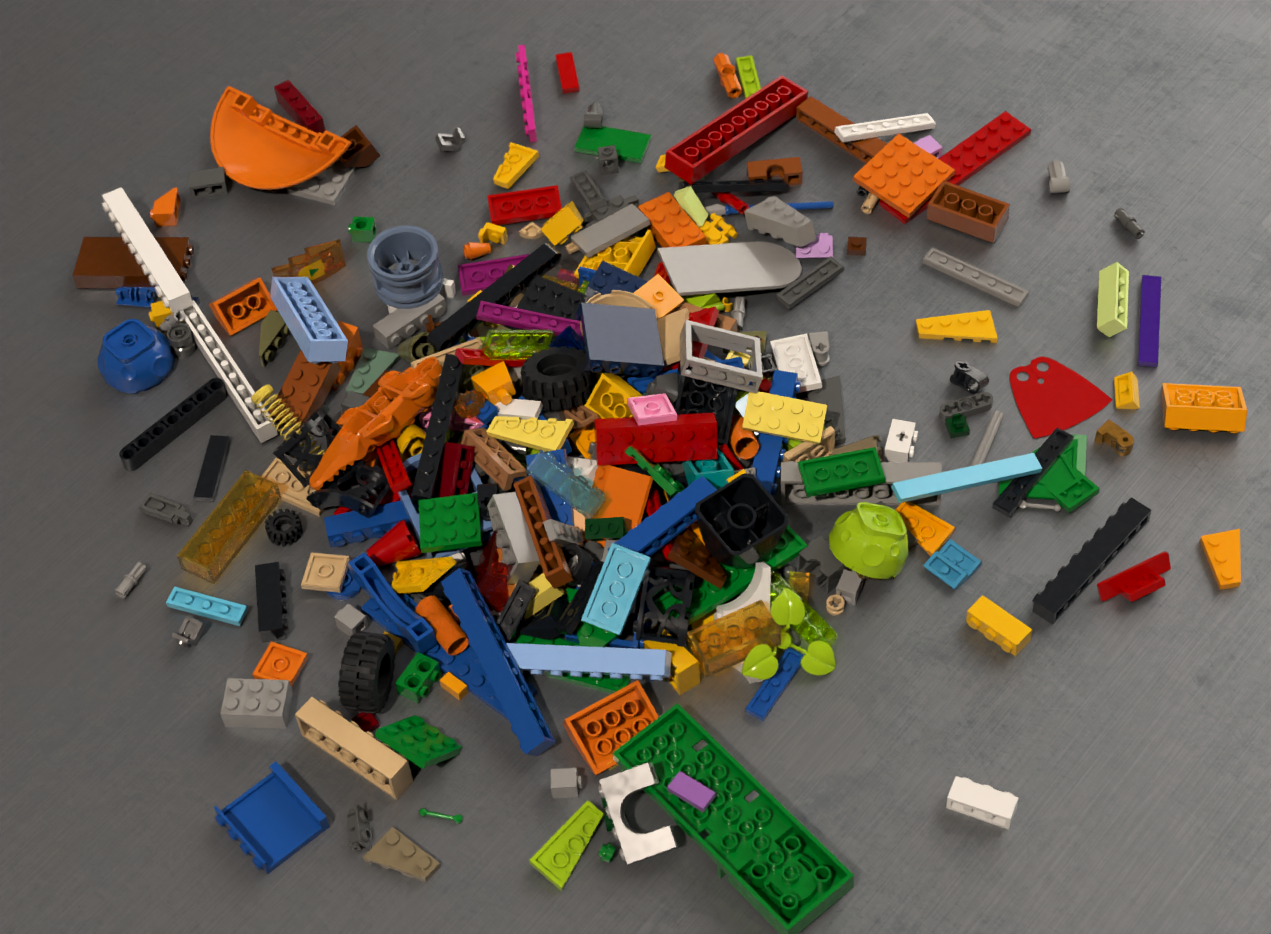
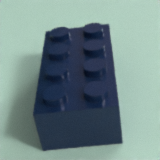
M602 260L587 286L585 295L593 297L598 293L605 295L610 294L612 290L634 293L648 281Z

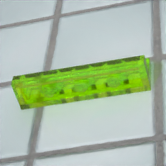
M488 330L481 350L490 360H526L528 357L531 358L532 354L539 353L543 349H551L549 344L553 332L551 330ZM493 336L500 337L496 342L491 343ZM511 336H515V339L510 343L505 342ZM527 336L531 337L527 342H521ZM545 336L543 343H537L538 339Z

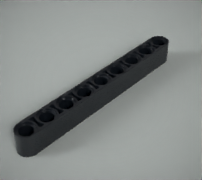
M544 243L433 329L427 336V342L439 352L453 347L485 322L476 319L481 301L505 306L527 289L536 275L542 277L560 262L562 254L550 244Z

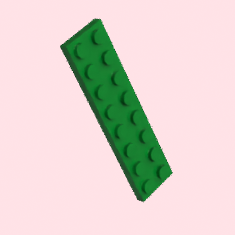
M787 525L775 549L763 562L771 567V573L798 557L799 553L808 545ZM718 562L728 574L721 589L695 575L690 609L686 608V612H690L689 625L716 609L717 606L724 604L746 590L754 576L755 566L750 568H732ZM674 588V590H675L676 592H681V591H682L681 588H677V589ZM669 591L653 601L663 615L670 606L683 603V601L675 599ZM672 612L668 619L671 620V615L674 618H677L679 614L677 612Z

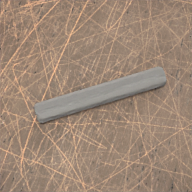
M993 411L970 466L984 463L1003 419V412Z

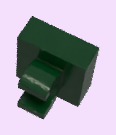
M960 413L953 414L952 418L945 419V425L951 439L969 435L970 429L964 415L961 416Z

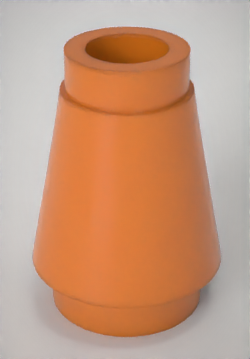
M468 242L463 245L465 259L472 260L490 254V244Z

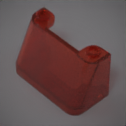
M494 531L480 554L475 582L489 610L502 612L509 599L508 567L506 564L498 561L497 531Z

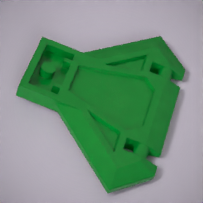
M1071 434L1074 436L1071 444L1026 498L1053 499L1068 513H1071L1099 494L1100 488L1085 476L1087 435ZM1013 479L999 481L998 496Z

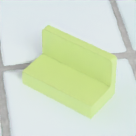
M691 186L677 190L674 193V197L693 222H696L698 227L703 226L709 214Z

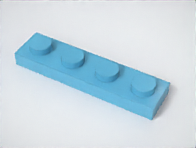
M175 586L166 601L167 607L236 626H241L248 612L246 605Z

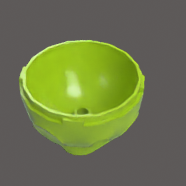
M859 502L855 509L842 514L836 520L829 533V548L834 556L849 569L871 578L888 579L896 577L901 573L908 558L907 529L901 515L893 508L868 502Z

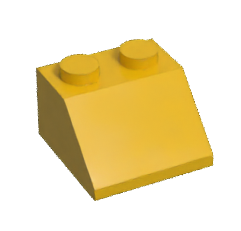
M571 200L545 222L540 230L554 246L558 243L562 245L569 238L568 234L572 231L576 233L583 227L581 223L584 219Z

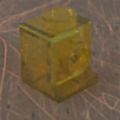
M789 571L788 589L796 593L803 604H808L810 573Z

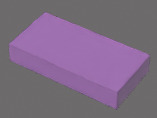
M679 771L667 787L670 793L702 812L707 809L716 797V792Z

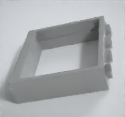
M685 320L680 333L681 375L757 394L763 379L760 338ZM692 341L749 354L751 370L693 357Z

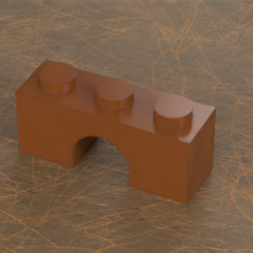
M800 157L747 162L748 180H768L771 177H780L785 180L788 186L802 185L803 172Z

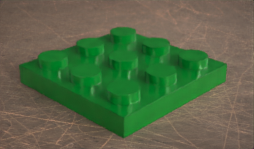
M477 493L419 500L420 548L422 553L482 546L480 508L478 506Z
M415 715L381 727L375 733L376 738L422 769L459 755L462 750V746L457 744L453 738L445 736L438 728L430 726L421 717Z

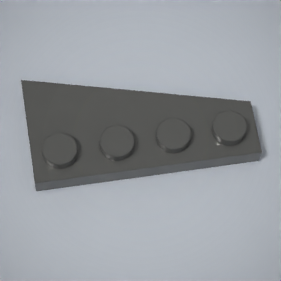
M840 376L821 380L822 388L805 391L804 393L808 401L827 405L824 426L825 428L833 427L835 430V445L845 443L846 438Z

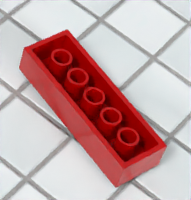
M714 413L677 415V421L638 426L634 417L594 419L597 466L638 463L632 456L629 457L624 452L629 446L636 448L649 463L717 459V421Z

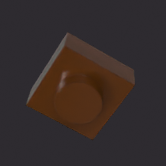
M848 237L847 255L865 256L867 237Z

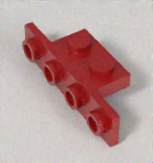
M1164 551L1099 582L1097 588L1100 600L1104 602L1120 594L1130 602H1133L1166 586L1165 579L1160 574L1171 569L1169 554Z

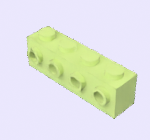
M1118 262L1099 271L1097 329L1108 337L1127 329L1129 271Z

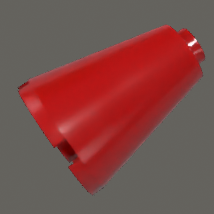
M405 519L399 521L366 550L367 555L377 567L417 557L422 552L417 539H415Z

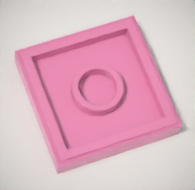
M666 393L627 398V405L638 426L677 421V413Z

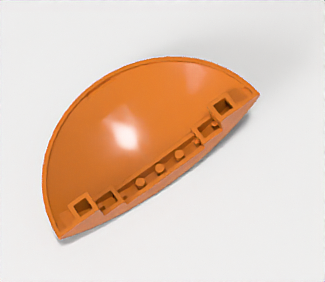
M227 86L216 106L210 130L212 152L219 167L224 168V173L241 185L262 190L287 188L311 179L331 166L352 143L327 130L324 133H316L276 115L270 109L258 104L252 96L230 86Z

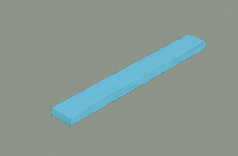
M1030 453L895 482L891 488L898 502L902 503L1040 473L1042 467L1035 454Z

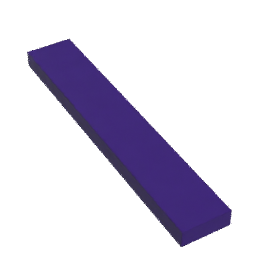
M1142 275L1138 366H1158L1161 276Z

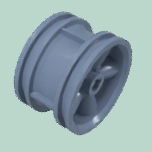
M397 226L380 233L369 245L367 259L370 271L373 274L374 289L376 295L383 303L394 308L411 309L429 303L440 293L444 277L439 262V251L435 238L428 231L416 226ZM409 260H420V261H419L416 265H413V263L410 262ZM393 264H398L396 271L388 269Z

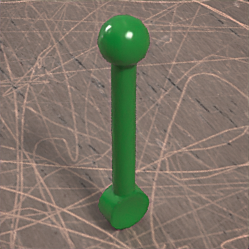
M425 808L419 810L420 816L429 815L454 820L456 824H460L463 821L460 814L451 816L427 811Z

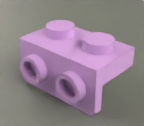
M818 233L816 240L802 247L796 246V258L828 259L830 256L833 257V235L829 236L828 233Z

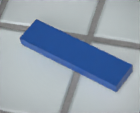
M788 647L778 661L777 672L771 678L765 679L745 708V712L764 721L802 667L800 661L804 655Z

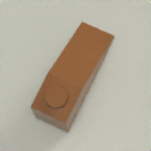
M584 405L575 406L570 410H563L566 419H573L574 425L572 429L584 427L593 422L594 419L599 418L596 413Z

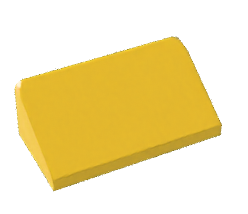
M1131 371L1114 377L1116 408L1140 409L1138 379Z

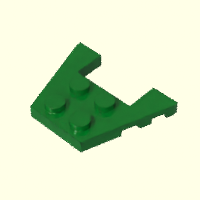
M629 446L624 451L629 457L632 456L638 462V465L652 476V479L671 497L685 489L678 480L675 481L671 477L670 471L664 466L662 467L659 462L649 463L632 446Z

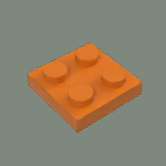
M271 641L252 673L253 678L289 680L292 688L309 658L308 654Z

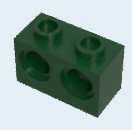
M624 517L585 519V539L589 541H618L632 529V520Z

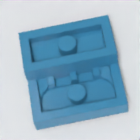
M949 539L939 552L935 551L923 567L956 590L979 569L982 562Z

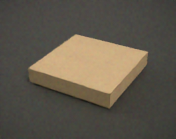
M311 552L301 583L302 589L341 593L350 557Z

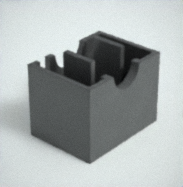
M820 535L799 553L798 570L806 577L816 575V585H819L820 588L827 584V588L824 590L827 594L838 585L844 569L849 570L848 567L834 556L829 548V542Z

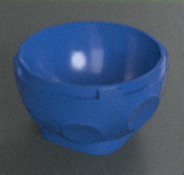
M129 319L107 332L103 337V343L98 356V368L107 384L118 391L131 394L147 391L159 385L169 375L170 370L173 369L175 360L170 343L161 332L150 325L143 324L137 319Z

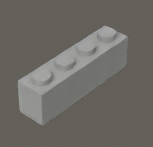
M438 294L432 301L423 306L411 309L398 308L373 325L375 337L386 348L391 349L426 326L425 323H429L428 315L432 316V320L443 315L447 311L445 298Z

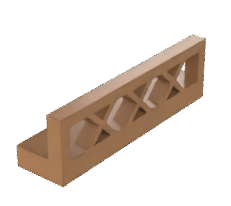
M484 427L465 430L461 444L475 447L473 460L504 491L511 489L514 478L527 475L528 470L494 437L489 436Z

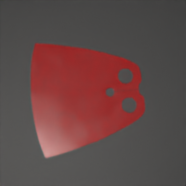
M1037 357L1029 365L1019 366L1010 372V384L1016 404L1033 438L1051 435L1056 428L1061 430L1068 429L1093 416L1113 400L1077 372L1048 357ZM1045 362L1049 365V369L1047 371H1039L1037 364ZM1019 372H1026L1029 375V379L1027 381H1020L1017 378V374ZM1038 379H1044V383H1038Z

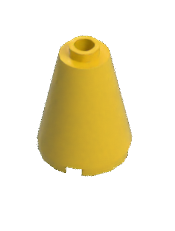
M414 423L405 426L401 430V435L396 438L397 448L403 462L414 455L422 453L426 432Z

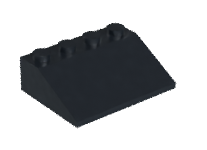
M679 364L677 370L678 397L672 405L677 415L714 413L717 421V445H727L738 389L682 376Z

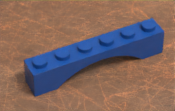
M365 552L348 562L353 579L417 652L422 654L437 644L433 628L423 617L413 612L399 598L376 564Z

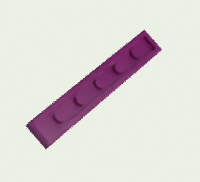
M485 301L480 302L477 320L584 341V336L580 329V321Z

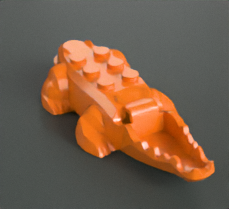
M429 357L420 362L416 368L404 373L389 371L378 381V385L381 388L368 401L359 407L347 409L340 416L336 424L341 425L342 428L309 479V485L314 490H321L325 481H333V476L339 475L340 469L346 470L347 465H354V461L362 459L367 452H372L376 446H382L385 442L399 437L402 433L401 430L405 426L413 424L416 420L415 417L419 413L428 410L435 400L440 380L439 375L443 368L436 357Z

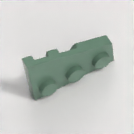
M364 348L346 388V394L348 395L351 390L363 395L385 370L390 371V367L401 359L400 356L396 353Z

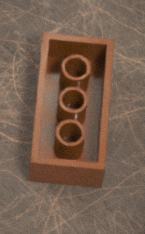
M942 181L928 203L927 220L994 243L1009 219L1010 204Z
M300 350L275 399L276 401L282 398V401L269 411V414H271L278 406L286 403L282 410L271 416L273 420L284 409L290 408L283 417L275 422L279 423L285 416L293 412V416L282 425H286L291 419L298 417L289 427L291 428L296 423L302 422L295 430L300 429L307 419L322 407L341 370L339 364L308 362L302 350Z

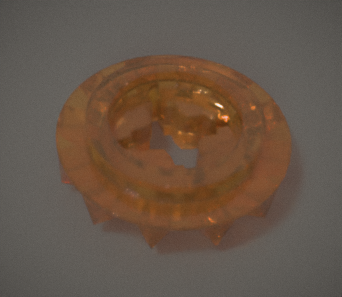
M475 389L471 392L466 390L465 394H459L460 398L456 400V406L454 407L460 417L472 418L481 412L480 408H484L485 398L481 392H477ZM470 400H472V402H473L472 404L470 403L468 406L465 404V403H469Z

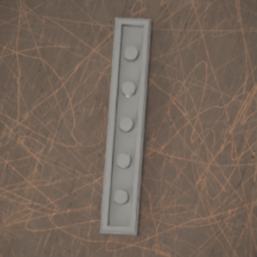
M933 247L923 258V264L1019 308L1029 296L1028 290Z

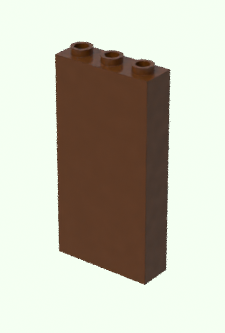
M122 237L83 238L72 275L76 288L155 286H151L148 275H144L141 264H137L134 257L135 254H131L128 243L125 244ZM154 237L183 283L186 282L188 279L187 270L191 267L190 258L191 255H194V246L191 245L189 237Z

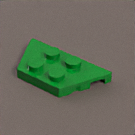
M566 589L569 603L578 591L577 589ZM582 620L576 627L580 646L607 647L608 643L613 642L620 636Z

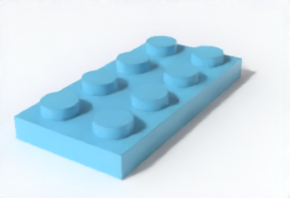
M612 543L581 620L621 636L651 557Z

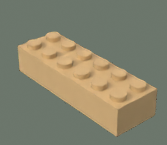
M311 697L295 714L303 737L397 800L413 783L411 769L408 764L409 761L400 753H395L385 743H380L372 733L361 730L354 721L349 722L339 711L331 710L324 701H318Z

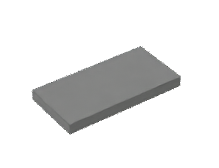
M630 204L572 235L570 238L589 258L649 226L650 221L635 205Z

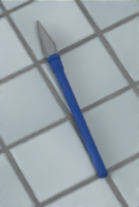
M833 201L786 203L795 210L833 208ZM714 204L704 207L709 214L708 216L712 213L720 216L739 213L729 205Z

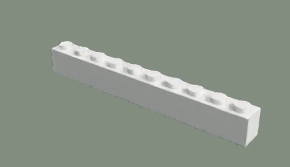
M122 187L103 194L104 202L101 204L105 213L108 212L110 221L112 223L115 222L114 225L117 232L122 233L121 237L124 243H128L131 254H135L134 257L137 264H141L144 275H148L151 286H155L158 297L162 296L165 308L169 307L171 312L174 313L176 310L181 311L193 306L189 290Z
M192 300L193 306L181 310L185 315L182 323L190 327L196 345L217 377L223 380L226 391L260 443L277 436L276 427L272 426L273 422H269V417H264L265 413L260 412L261 408H257V404L251 401V397L255 393L195 301Z

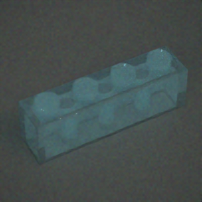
M541 450L527 467L526 473L532 475L536 481L584 517L593 519L606 501L605 494L597 487L593 489L589 486V482L581 475L577 477L573 474V470L565 463L561 465L557 462L556 457L549 451L545 453Z

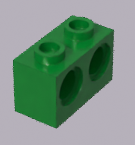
M418 652L395 683L398 694L419 704L423 698L427 697L434 682L436 683L440 679L441 670L439 662Z

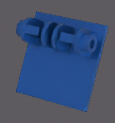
M155 287L117 288L116 295L119 297L116 305L151 308L150 304L154 302L157 294Z

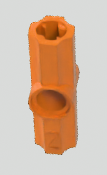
M719 53L713 58V62L720 77V84L724 86L728 97L732 99L738 98L742 94V88L736 77L735 67L731 65L728 55Z

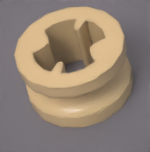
M840 595L829 596L826 600L827 612L831 615L843 613L845 605L843 597Z

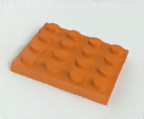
M898 133L853 176V181L910 218L935 194L942 181L947 182L955 174V169Z

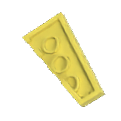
M495 416L486 432L489 436L548 452L561 449L574 422L573 419L557 421L556 418L538 420L537 418L529 417V419L525 420L519 417Z

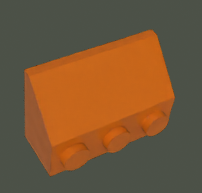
M261 277L255 278L209 303L216 319L230 336L267 316L270 310H277Z

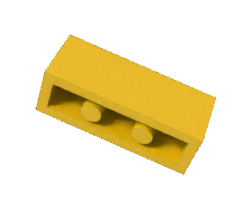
M983 595L967 610L966 622L972 629L980 631L988 640L997 643L1007 653L1016 656L1031 641L1032 629Z

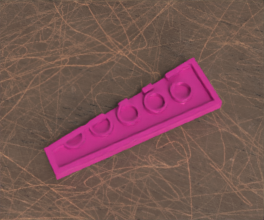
M518 45L519 52H516V61L520 63V65H517L518 75H522V77H519L520 87H523V89H520L521 99H525L522 101V109L526 111V113H523L524 123H528V125H525L526 136L529 135L530 142H537L525 45Z

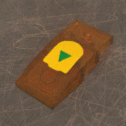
M338 239L304 248L305 254L288 258V264L271 269L274 277H308L311 283L315 285L344 268L346 263L341 242Z

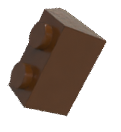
M357 125L341 136L352 142L348 149L339 157V160L345 167H367L381 156Z

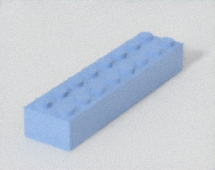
M272 277L270 298L307 361L311 363H338L339 361H345L348 340L308 277Z

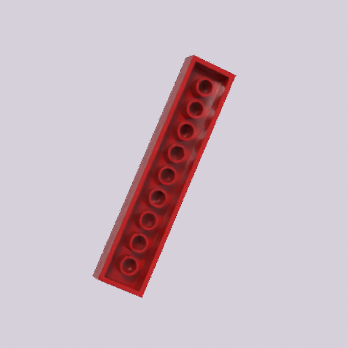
M781 75L666 151L664 168L692 185L796 115L797 106L808 98V91Z

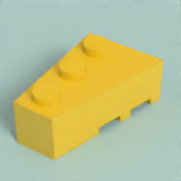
M664 629L662 635L673 636ZM644 641V649L667 650L672 653L670 678L666 679L679 695L700 684L701 671L699 669V661L684 647L671 643Z

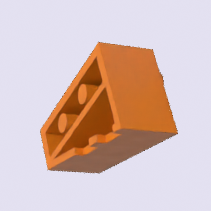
M338 321L337 324L348 340L346 360L338 362L341 370L331 387L333 391H336L344 383L345 377L353 370L355 363L364 351L358 327L342 321Z

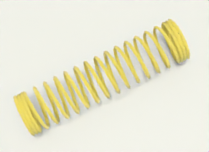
M270 384L265 385L253 394L251 401L257 404V408H261L260 412L265 413L264 417H269L268 421L273 422L272 426L276 427V431H280V436H284V440H286V436L297 429L302 422L296 423L287 433L282 434L283 430L291 426L298 417H294L282 429L278 430L279 425L289 420L294 413H289L279 424L274 425V422L283 417L290 408L284 409L274 420H270L271 416L282 410L286 403L281 404L270 415L266 416V413L276 407L282 401V398L272 403L267 410L262 411L263 407L270 404L278 396V394H274L259 407L258 404L274 392ZM317 440L311 443V448L317 443ZM304 442L300 444L301 447L305 445ZM321 445L315 447L309 454L317 452ZM325 450L320 451L317 455L325 454Z

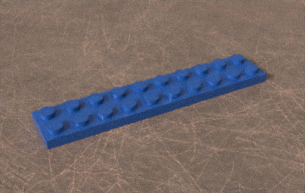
M405 593L397 594L415 612L418 604ZM371 598L360 608L363 614L390 634L402 638L405 645L418 653ZM438 641L436 645L422 653L438 661L440 670L444 674L447 672L453 674L467 685L470 693L509 721L503 714V707L495 697L494 689L486 679V673L478 663L477 654L469 643L457 655H448ZM526 682L533 697L538 694L537 689Z

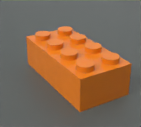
M669 192L638 206V209L650 221V225L646 228L651 230L652 235L663 248L706 245V236Z

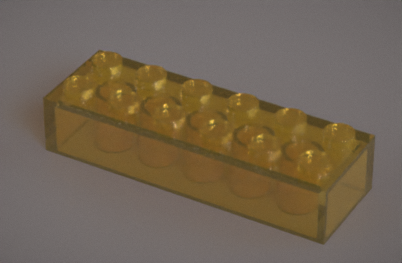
M245 470L177 554L181 569L214 584L282 498L278 484Z

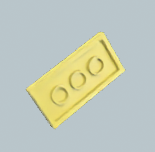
M757 391V394L749 392L742 429L820 445L827 405Z

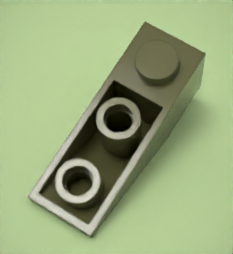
M270 310L261 323L259 358L264 368L273 359L278 348H281L286 337L291 334L280 313Z

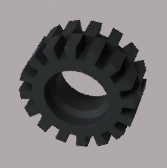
M279 509V513L274 511L273 516L269 515V520L265 521L268 538L272 543L275 542L277 546L280 543L282 547L286 546V543H289L290 546L292 541L296 543L298 541L297 537L301 538L302 536L301 520L299 515L295 514L293 510L290 512L289 509H285V512H283L282 509ZM283 524L291 525V527L285 531L277 530V528Z

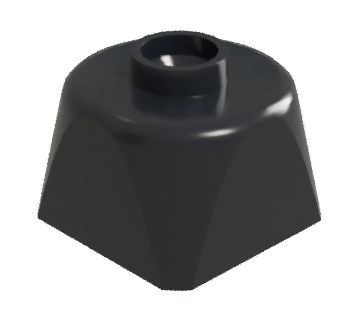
M742 474L697 502L695 506L696 518L707 550L718 562L732 568H750L756 566V563L766 560L775 549L789 522V516L753 474Z

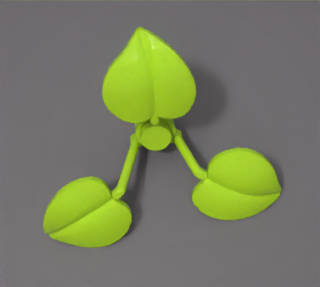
M784 588L772 603L770 615L776 624L786 626L781 628V631L773 633L771 637L773 652L767 644L756 645L750 650L742 666V675L761 680L774 676L778 669V660L774 657L777 654V647L781 649L791 647L804 653L805 655L800 661L801 666L812 675H825L832 672L836 667L834 652L829 644L820 640L813 641L809 644L807 650L792 644V638L786 631L790 628V624L798 625L802 622L805 608L796 593L788 588Z

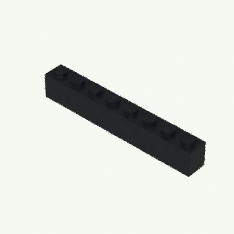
M446 354L411 493L414 504L419 505V500L436 498L445 442L450 441L467 371V365L462 364L456 355Z
M1132 497L1126 503L1123 502L1119 506L1117 513L1109 516L1104 527H1099L1093 538L1083 544L1081 551L1071 557L1069 564L1066 567L1062 566L1055 579H1050L1045 589L1034 596L1032 601L1034 603L1033 612L1053 625L1149 522L1151 509Z

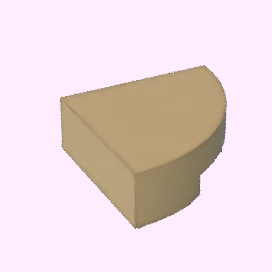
M531 222L519 231V235L526 239H537L545 234L534 222Z

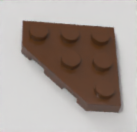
M683 530L676 536L667 558L721 589L728 574L709 553L702 541L690 530Z

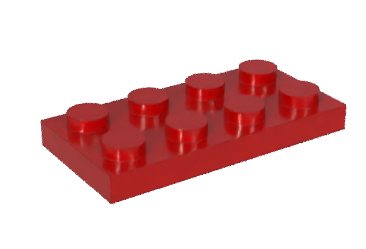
M558 185L487 195L491 223L495 225L550 218L562 209Z

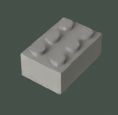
M227 678L220 713L225 727L287 729L293 696L289 680Z

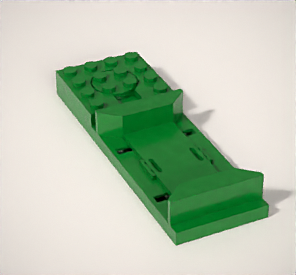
M678 703L612 753L613 760L620 766L621 772L645 763L653 764L659 784L643 790L717 864L718 877L721 879L727 874L728 882L779 934L800 933L854 887V874ZM701 740H704L707 745L697 752L693 747ZM679 771L716 792V797L704 812L667 790L668 785ZM755 790L759 796L749 803L745 797ZM704 830L710 834L705 839L699 835Z

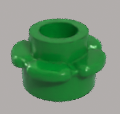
M608 842L607 845H602L598 856L601 857L600 862L605 861L609 863L616 848L610 844L611 842Z

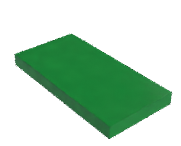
M583 126L574 150L575 152L598 156L597 148L615 145L618 160L642 164L652 138L650 134L602 126L601 129Z
M876 447L798 461V469L807 497L885 483V475Z

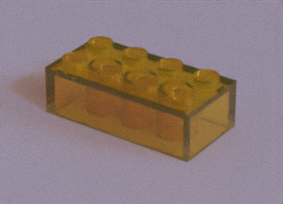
M759 600L687 632V643L707 678L743 662L750 650L759 644H767L771 649L781 645V631L763 601Z

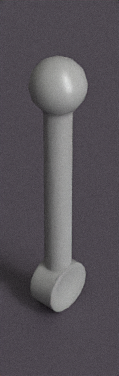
M1023 500L1019 505L1022 509L1033 507L1053 509L1056 512L1061 510V505L1059 504L1054 506L1033 504Z

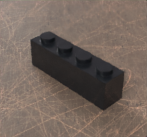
M279 562L255 565L258 628L262 643L287 639L286 631L290 629L288 618L285 619V614H288L287 602H284V597H287L286 585H283V581H286L285 569H281Z

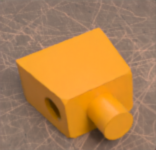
M504 361L471 377L475 391L493 405L498 402L507 405L512 401V396L516 394Z

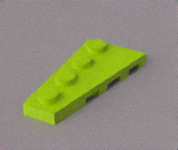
M587 800L529 860V864L562 891L599 826L604 813Z

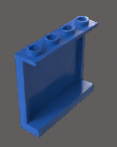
M276 761L269 766L272 773L222 810L217 806L214 807L217 814L214 818L221 827L226 826L230 838L234 842L238 840L240 842L239 847L246 856L250 854L253 857L252 862L257 869H263L267 874L330 827L326 815Z

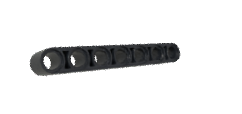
M220 378L209 380L123 447L119 455L124 468L127 471H135L221 404L228 396L223 380Z

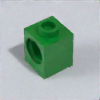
M353 217L352 224H349L348 228L353 242L371 243L377 232L374 217Z

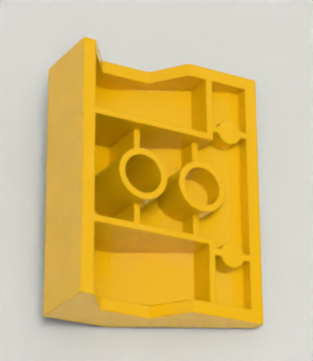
M647 230L644 237L628 236L589 258L585 255L574 272V277L579 278L578 269L580 266L597 271L602 260L639 277L656 248L651 230Z

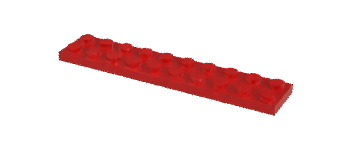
M1003 112L939 158V160L955 169V174L947 182L958 186L1029 136L1031 128L1008 112ZM933 195L910 218L882 200H879V206L905 225L927 209Z

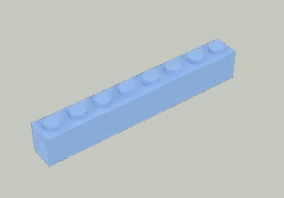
M506 643L522 675L523 671H531V675L542 676L543 672H550L551 676H563V673H570L571 677H582L583 674H590L591 678H602V675H610L611 679H622L623 676H630L632 680H643V677H650L652 681H663V678H670L672 653L667 650Z

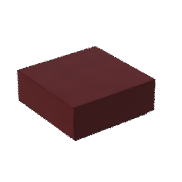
M361 712L350 719L357 723L364 732H372L380 727L379 722L371 713Z

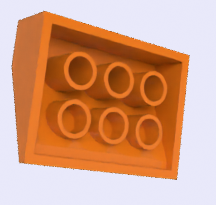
M610 465L598 466L584 511L586 518L624 517L632 520V529H634L641 523L653 481L652 477ZM606 541L597 542L605 548Z
M637 680L564 719L562 725L572 743L596 776L616 765L617 763L613 761L612 753L659 716L640 682Z

